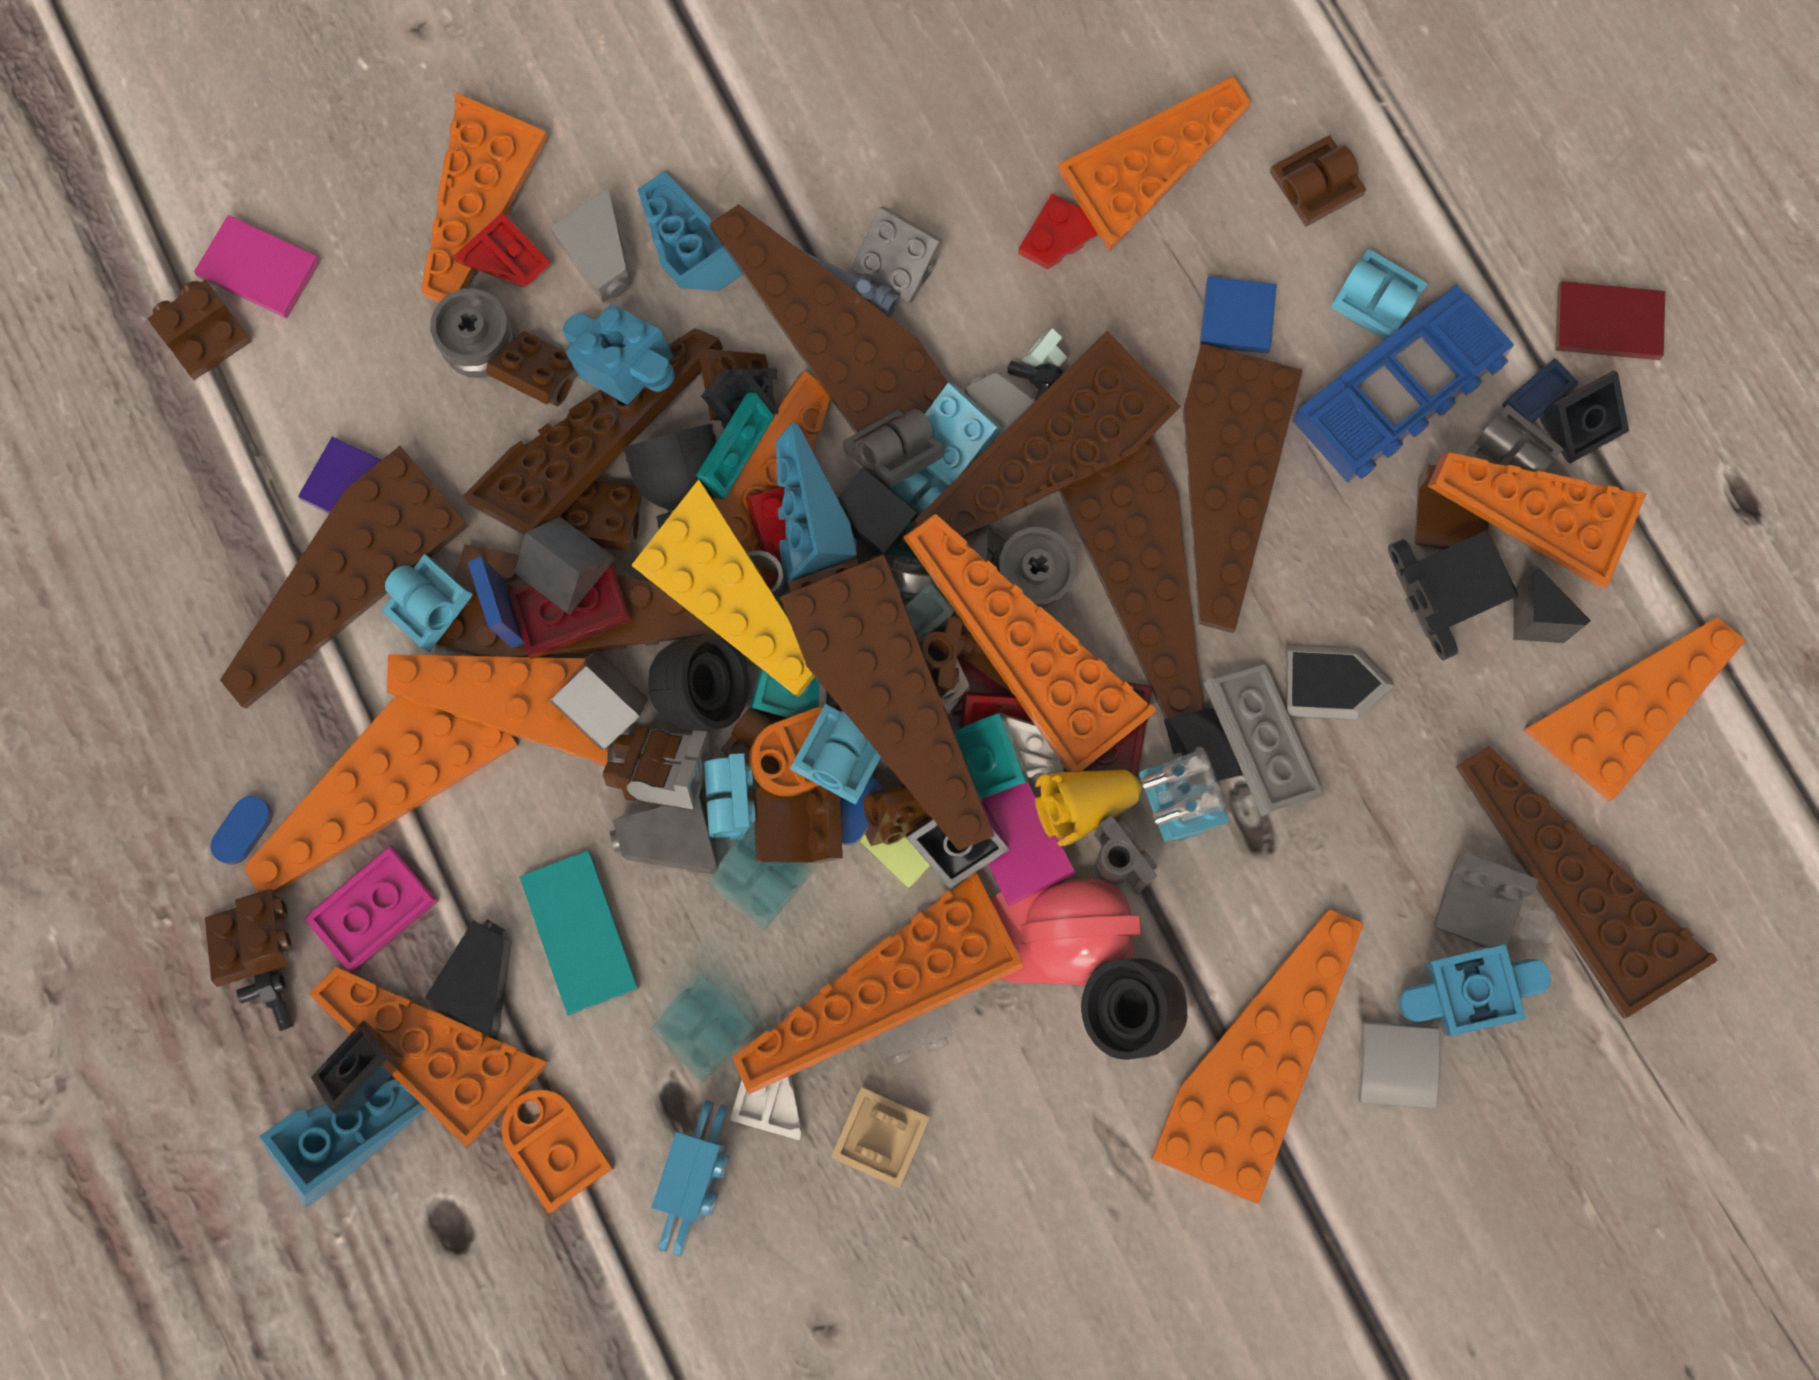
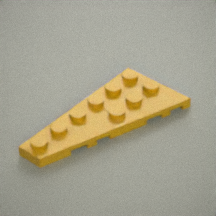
M698 479L631 566L794 695L800 697L815 676L806 666L788 616L771 592L767 582L742 543L728 525L724 515L710 497L706 487Z

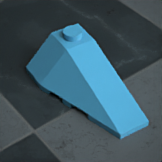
M666 171L637 189L650 226L653 242L659 255L660 264L663 270L680 288L720 291L743 275L710 229L709 225L713 220Z
M791 423L776 440L777 483L780 487H784L782 507L778 508L779 520H785L786 540L779 541L786 586H789L788 583L853 559L857 555V543L852 535L850 522L799 425Z
M394 1079L385 1082L354 1117L336 1115L330 1111L327 1104L307 1111L303 1109L290 1114L260 1135L259 1138L285 1181L307 1208L344 1181L427 1109Z

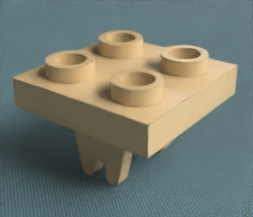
M861 1087L831 1158L897 1188H901L930 1117Z

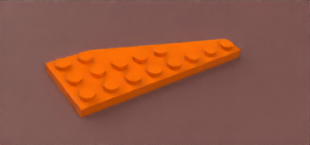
M1330 909L1324 913L1287 960L1278 968L1272 978L1257 993L1210 1052L1201 1060L1195 1070L1180 1085L1152 1154V1160L1255 1204H1259L1364 923Z

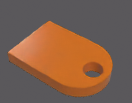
M817 707L766 727L756 737L750 749L749 764L755 780L765 790L778 796L787 797L799 795L820 786L790 770V767L823 708ZM772 756L777 759L779 763L777 774H768L762 769V757Z
M533 1090L517 1097L507 1108L501 1126L503 1143L549 1214L556 1211L614 1169L572 1104L562 1095L548 1090ZM533 1101L539 1106L540 1115L534 1123L527 1124L521 1119L520 1110L525 1103Z

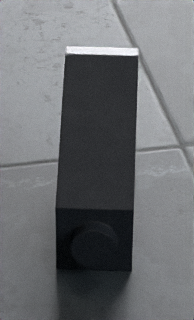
M487 919L484 925L473 920L425 998L487 1036L496 1038L500 1030L512 942L503 937L506 930Z

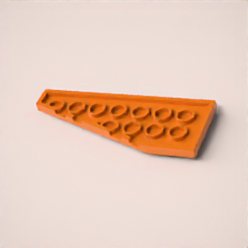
M395 696L247 862L244 868L258 892L272 889L276 894L516 748L518 744L512 735L487 727L485 724L470 719L466 720L454 716L452 713Z

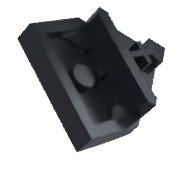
M777 368L722 370L701 397L726 426L747 393H757L772 414H778V408L773 403V380H777Z

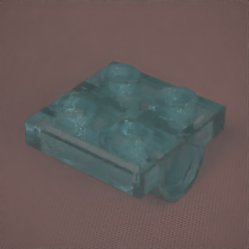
M753 827L743 840H739L728 851L719 864V869L707 883L765 931L812 873L801 863H758L755 855V830Z
M704 975L691 988L686 989L675 998L665 1009L663 1016L650 1028L701 1082H704L756 1030L753 1024Z

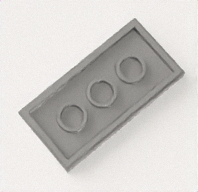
M1266 663L1213 677L1204 682V686L1261 817L1324 795Z

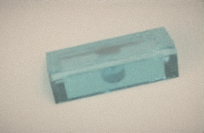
M931 583L905 605L919 642L955 612Z

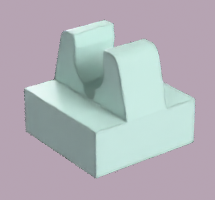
M1051 328L1039 337L1021 361L1034 367L1040 364L1042 366L1051 364L1060 367L1067 359L1066 355L1056 346L1062 337Z

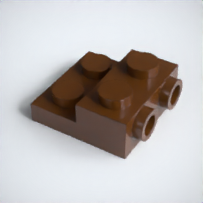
M206 279L201 283L199 281L189 282L182 288V295L172 302L165 300L158 303L152 310L153 315L147 318L194 381L252 342Z
M272 889L235 899L236 908L205 917L211 981L216 987L289 965L288 950L292 949V940L284 925V919L288 918V909L283 897H277Z

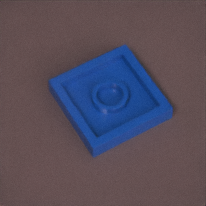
M1208 276L1205 287L1199 346L1202 343L1222 349L1269 354L1277 284Z
M482 557L469 561L468 565L488 628L511 648L523 644L508 594L509 590L506 580Z

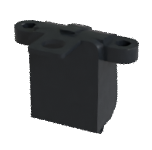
M1488 530L1417 561L1410 545L1405 539H1400L1388 545V552L1397 571L1396 575L1407 596L1405 600L1411 613H1415L1426 638H1429L1436 654L1443 661L1458 654V647L1449 627L1519 596Z

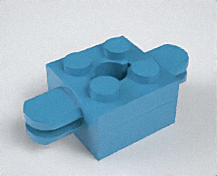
M613 304L596 320L583 313H577L565 322L563 333L570 344L565 353L580 379L628 405L644 387L660 392L669 387L674 381L675 372L669 362L674 356L659 328Z
M1506 944L1425 962L1429 982L1405 988L1400 993L1398 1004L1402 1015L1408 1020L1422 1022L1440 1018L1444 1036H1455L1526 1019L1521 998L1538 995L1547 990L1551 982V974L1548 967L1540 960L1525 959L1511 963Z
M706 1100L703 1105L694 1136L681 1132L675 1133L652 1205V1209L668 1213L659 1242L658 1250L667 1252L679 1217L683 1218L673 1250V1255L679 1257L684 1252L693 1222L704 1221L705 1216H712L719 1193L713 1192L717 1178H724L731 1157L725 1154L727 1146L718 1144L728 1114V1106L722 1104L719 1106L708 1140L704 1139L714 1108V1102Z

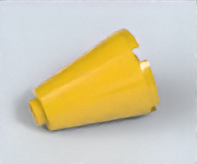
M1128 770L1051 772L1041 775L1036 781L1035 788L1041 786V796L1035 798V806L1046 834L1049 837L1056 836L1060 840L1056 843L1057 845L1066 846L1073 844L1097 829L1099 824L1111 815L1115 818L1136 805L1141 794V785L1138 778Z

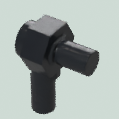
M1012 360L1007 371L1010 375L1029 379L1030 384L1035 385V388L1039 389L1035 401L1064 373L1061 368L1055 365L1045 364L1043 369H1035L1034 366Z
M271 970L255 975L254 984L236 990L237 998L241 1004L260 997L267 1008L272 1009L279 1031L294 1026L286 1002L282 1000L281 993L286 992L287 987L280 971L273 972Z

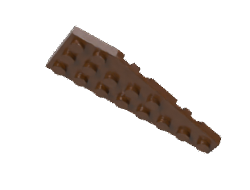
M1150 437L1131 457L1058 492L1149 686H1152V692L1164 718L1167 719L1202 711L1203 705L1178 494Z

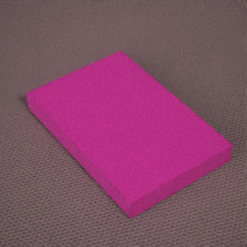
M227 215L194 273L197 277L203 280L206 279L207 282L287 319L320 260L314 254Z
M1028 781L981 799V801L987 804L1010 847L1009 851L987 864L1008 906L1075 875V871L1062 846L1056 844L1059 842L1056 836L1049 837L1044 831L1035 806L1036 797Z
M389 846L304 917V920L346 971L354 974L439 901L392 846Z

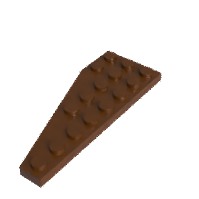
M736 205L710 223V229L855 434L896 410L903 414L912 409H918L923 414L926 413L949 382L918 338L741 205Z
M697 328L692 329L668 345L674 356L669 362L675 372L674 381L669 387L660 392L644 387L628 405L602 390H598L569 409L567 418L552 427L548 423L538 429L540 435L525 445L520 441L512 446L463 495L464 499L473 508L523 535L560 517L623 452V448L629 446L701 371L699 354L705 349H723L719 338Z
M1106 331L912 524L917 527L931 515L936 514L961 537H964L1131 457L1181 406Z
M1202 343L1183 408L1191 528H1193L1194 541L1193 554L1197 580L1198 619L1201 625L1234 633L1303 370Z
M401 446L397 447L343 492L221 677L220 681L241 707L247 709L386 595L385 583L393 570L400 566H411L414 568L424 554L432 557L468 527L466 522Z
M464 544L454 578L473 595L436 643V646L474 656L528 657L524 644L511 648L488 628L468 565L469 561L482 557L506 580L508 590H512L527 584V582L514 573L519 555ZM618 575L632 621L539 657H549L551 654L568 652L571 654L593 652L595 649L597 651L627 648L629 645L645 644L646 646L657 645L659 642L716 632L653 582Z
M879 556L781 596V601L808 669L958 850L995 837L886 556Z

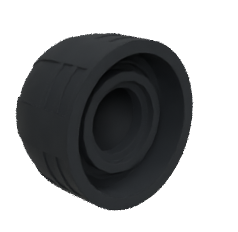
M706 424L624 447L623 451L626 455L629 472L639 492L651 503L667 510H675L699 478L696 474L716 444V434L713 431V424Z
M709 633L681 638L666 646L654 658L649 669V698L659 714L670 724L680 729L693 731L728 727L741 716L747 703L749 677L746 663L741 652L719 634Z
M1131 958L1107 962L1094 971L1085 985L1081 1000V1014L1084 1027L1092 1042L1102 1052L1111 1057L1131 1060L1157 1055L1171 1046L1184 1031L1188 1019L1186 991L1179 978L1173 972L1152 960Z

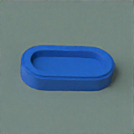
M870 777L856 804L844 798L840 800L842 845H853L859 842L869 826L863 808L864 796L868 793L883 790L881 783L873 777Z
M247 796L240 799L211 840L210 847L213 856L220 862L229 865L238 864L245 860L272 820V810L269 804L255 796Z

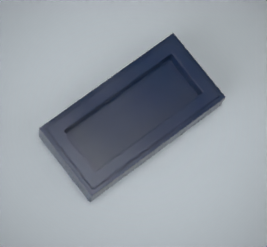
M1554 358L1507 398L1502 406L1505 408L1509 405L1534 424L1547 412L1554 402L1565 397L1579 382Z

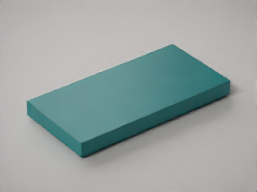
M589 850L519 876L568 1016L639 989Z

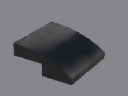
M1214 708L1164 719L1173 755L1182 753L1184 761L1192 757L1204 755L1209 770L1188 777L1191 788L1243 775Z

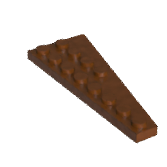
M1490 746L1456 766V769L1526 874L1539 879L1536 889L1623 1019L1630 1017L1718 961L1713 953L1707 952L1692 938V933L1685 927L1679 926L1666 914L1664 907L1657 901H1652L1634 884L1635 881L1596 844L1592 845L1582 836L1570 820L1566 821L1555 811L1542 794L1538 795L1520 778L1521 775Z

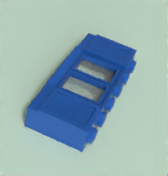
M1456 285L1298 409L1293 422L1347 483L1356 476L1363 479L1377 467L1375 461L1382 455L1389 458L1404 445L1401 440L1411 434L1413 437H1416L1430 425L1428 421L1430 417L1436 413L1440 417L1447 413L1457 403L1454 398L1462 392L1466 396L1472 393L1482 384L1483 381L1480 378L1487 372L1494 375L1509 362L1506 356L1514 344L1477 303Z

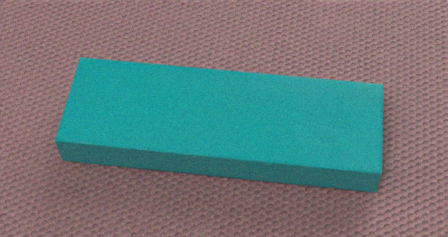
M747 393L696 474L699 480L717 499H725L775 417L757 393Z

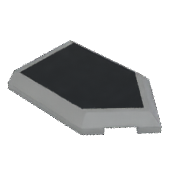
M1286 646L1285 708L1289 717L1358 720L1395 686L1359 649Z

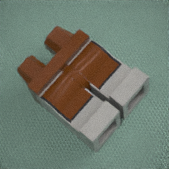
M638 726L635 735L620 734L614 743V753L616 758L625 759L624 763H606L603 778L606 786L622 789L625 800L636 801L637 798L646 802L694 809L703 784L702 779H705L704 762L711 760L713 757L708 731L693 730L692 735L689 736L671 734L661 729L649 731L648 727Z

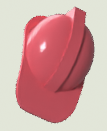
M1098 879L1061 881L1010 906L1007 905L1001 892L991 899L1023 963V969L1001 978L1012 983L1085 986L1094 971L1103 964L1113 960L1133 958V938L1141 934L1139 915L1131 916L1130 905L1125 895L1114 885Z

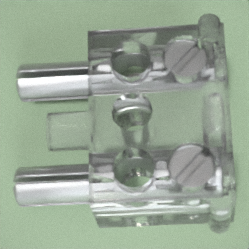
M1197 747L1196 752L1161 764L1163 771L1141 779L1145 790L1168 783V789L1157 792L1158 800L1161 805L1173 800L1175 802V806L1153 814V818L1157 819L1155 820L1157 825L1178 818L1186 823L1217 811L1220 813L1226 812L1227 807L1208 753L1203 748ZM1184 767L1183 775L1176 776L1177 768ZM1190 784V791L1187 794H1182V787ZM1195 801L1197 803V808L1194 811L1189 812V803Z

